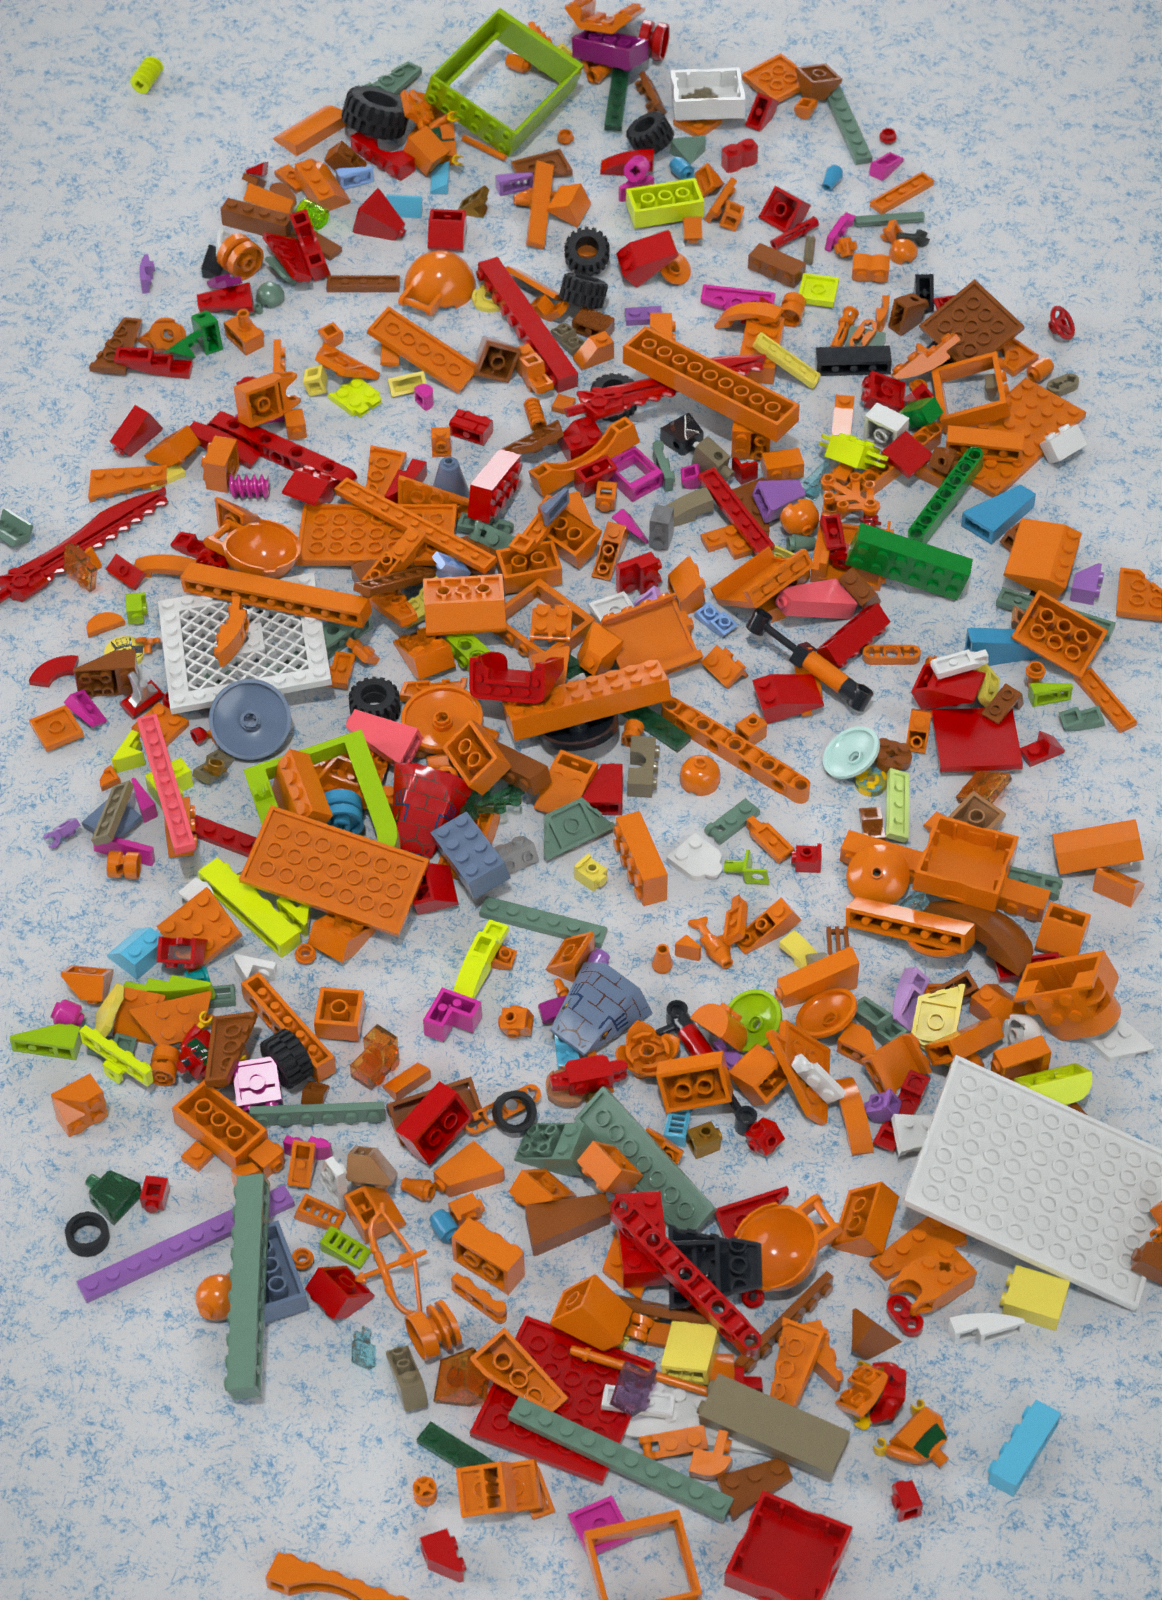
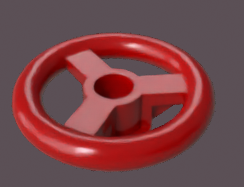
M1054 306L1050 311L1051 321L1048 323L1050 331L1053 334H1058L1064 340L1072 339L1075 334V325L1071 315L1062 306ZM1056 311H1059V315L1056 318Z

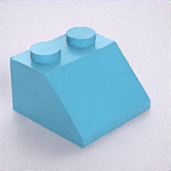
M151 927L138 928L109 952L107 957L138 980L158 963V937L162 935Z

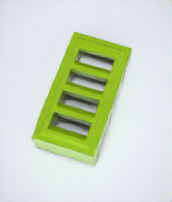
M1029 683L1028 698L1032 707L1071 700L1073 685L1072 683Z
M333 1226L329 1227L320 1241V1250L359 1270L371 1254L368 1247ZM341 1243L344 1244L341 1249H338ZM351 1247L352 1250L350 1251V1253L346 1254L348 1249ZM358 1251L361 1252L358 1258L354 1259L356 1253Z

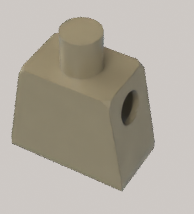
M707 436L695 447L691 465L699 463L701 473L715 467L727 481H730L735 474V471L728 467L729 454L710 437Z

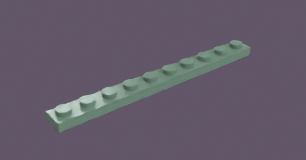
M520 1396L508 1414L509 1421L721 1522H724L734 1503V1498Z

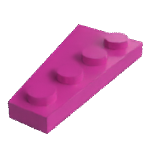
M703 284L700 303L725 311L736 304L759 302V296H762L774 304L776 292Z

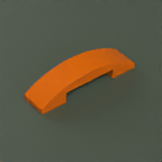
M765 302L740 303L726 309L720 315L714 327L715 329L731 327L735 320L758 318L761 324L777 322L784 310L780 306Z
M547 494L545 498L542 500V502L539 504V506L548 499H550L552 496ZM538 506L536 516L522 534L518 533L509 544V549L525 555L535 550L546 538L558 516L547 527L544 525L541 510Z
M168 554L149 555L137 558L134 566L146 573V578H151L152 573L181 576L190 562L196 563V559Z
M849 1077L835 1080L845 1090L844 1097L836 1101L839 1103L846 1127L851 1155L858 1156L874 1153L865 1107L854 1078Z

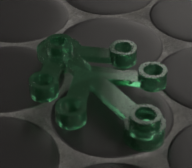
M509 784L507 788L491 795V791L494 789V786H492L482 795V801L475 804L478 792L473 790L467 799V803L460 808V814L467 811L473 820L478 819L479 814H503L506 812V805L518 806L522 803L521 796L525 794V791Z

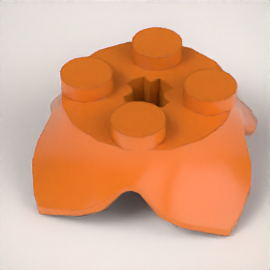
M637 1020L627 1032L626 1044L616 1048L615 1057L618 1061L622 1059L627 1061L628 1070L637 1079L656 1077L658 1062L674 1059L678 1054L680 1038L673 1034L659 1036L651 1025Z

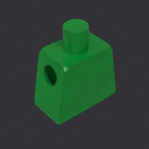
M209 311L192 315L193 332L197 329L201 332L202 336L198 338V343L204 353L209 355L223 350L218 320Z

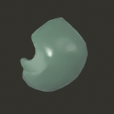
M265 282L258 288L255 301L260 303L261 306L267 305L270 309L273 306H279L284 301V290L276 283Z

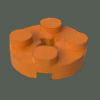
M163 317L157 319L152 324L148 337L154 350L158 353H164L165 350L185 338L186 331L174 319ZM165 332H167L168 335H171L172 337H170V339L165 338Z

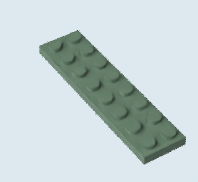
M602 1086L574 1118L577 1123H585L596 1137L597 1142L616 1146L644 1175L635 1186L639 1192L661 1191L664 1221L667 1224L687 1230V1228L694 1229L698 1232L717 1211V1208L607 1087Z

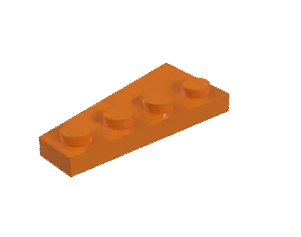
M167 465L91 470L89 502H95L96 498L104 496L106 499L111 498L113 494L120 492L125 494L132 493L137 488L144 490L151 488V485L167 484Z
M399 475L398 504H457V519L460 518L462 512L468 513L469 498Z
M397 589L394 592H385L383 595H374L372 598H369L371 607L400 627H406L418 621L416 611L410 602H407V598L401 593V589Z

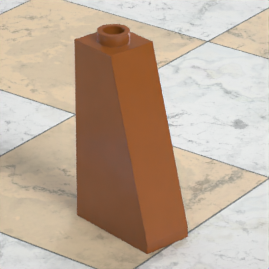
M606 1193L526 1205L525 1219L533 1256L543 1254L609 1225L612 1201L607 1200Z

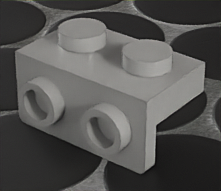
M525 836L515 837L507 844L494 847L505 862L509 874L539 861L534 842Z

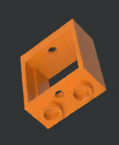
M1040 1035L995 1050L990 1062V1071L1014 1081V1078L1048 1070L1052 1052L1043 1036Z

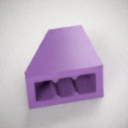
M799 480L758 481L752 496L764 523H768L780 517L782 510L790 503L795 505L799 503L797 500L804 499L805 489Z

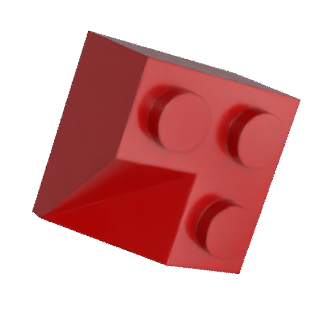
M589 417L574 420L563 431L564 436L559 438L557 443L567 461H570L589 451L601 439L603 434L596 422Z

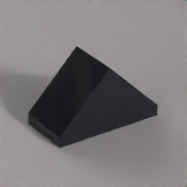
M915 274L913 293L922 299H926L929 303L928 309L924 311H934V274Z

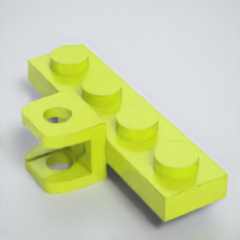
M84 1025L79 1030L82 1043L107 1059L102 1065L104 1073L108 1078L120 1084L123 1081L122 1075L126 1072L147 1087L154 1081L152 1068L148 1063L139 1061L130 1051H124L115 1041L103 1037L97 1029H91Z

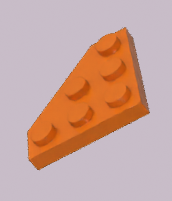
M1120 567L1116 616L1162 622V589L1154 582L1151 583L1147 580L1141 570Z

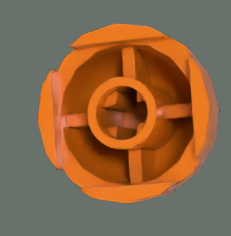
M799 499L797 500L799 503L795 505L790 503L782 510L780 520L788 534L808 536L819 524V512L813 501Z
M694 755L688 758L683 763L679 776L681 787L689 794L690 792L696 793V796H706L715 792L721 780L718 764L706 755Z

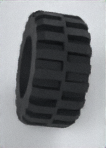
M367 85L352 87L347 92L341 117L349 128L365 136L382 140H397L405 134L409 118L405 117L399 95H395L393 92H388L382 88L368 87Z

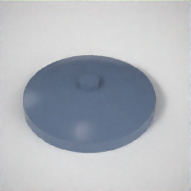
M258 679L238 680L227 685L215 697L209 712L210 731L217 745L228 755L245 761L261 760L278 751L288 738L291 729L290 708L283 694L268 682Z

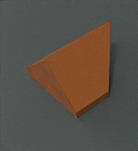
M857 1308L852 1310V1351L864 1360L871 1359L902 1342Z

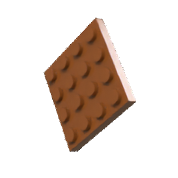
M975 279L919 325L920 330L937 345L941 343L940 339L947 333L957 334L961 340L946 351L954 362L995 351L998 352L1025 329L1024 325Z

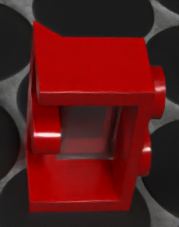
M159 936L157 962L164 963L165 968H178V964H184L183 968L196 969L197 965H203L204 950L208 940Z

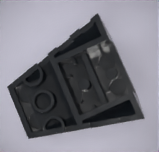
M668 1224V1239L725 1297L763 1288L761 1243L734 1237L730 1239L719 1237V1234L710 1233V1235L699 1233L697 1230L689 1228L687 1230L679 1229L674 1225ZM687 1273L679 1275L683 1280L691 1278ZM670 1283L669 1311L692 1306Z

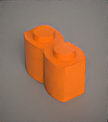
M865 253L854 254L852 280L860 282L871 280L877 283L888 282L890 257L883 254L873 256Z

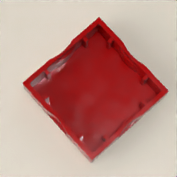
M762 1490L749 1518L746 1533L737 1544L725 1570L724 1586L758 1600H825L852 1540L853 1527L823 1514L807 1511L791 1501Z

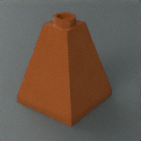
M483 336L477 351L474 375L509 383L521 349L498 339Z

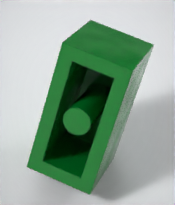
M930 397L912 401L898 413L909 418L908 429L930 425L944 412L936 398Z

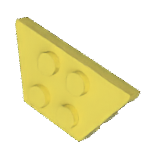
M959 984L957 987L947 990L941 989L932 994L927 993L918 996L911 1033L918 1038L920 1047L925 1051L926 1044L957 1031L965 984ZM945 1063L944 1065L950 1067L951 1063Z

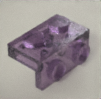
M626 1361L621 1368L609 1404L632 1417H635L641 1411L644 1412L650 1403L648 1396L657 1382L655 1378L657 1369L652 1368L647 1372Z

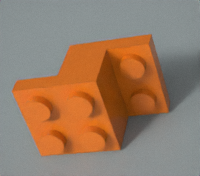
M537 1459L518 1462L500 1461L456 1468L461 1518L481 1515H503L543 1508Z

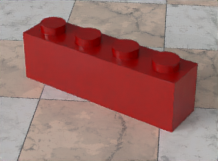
M879 603L868 605L819 646L817 653L840 669L848 663L846 660L855 657L861 652L860 648L873 642L872 638L875 635L878 636L885 632V627L891 622Z

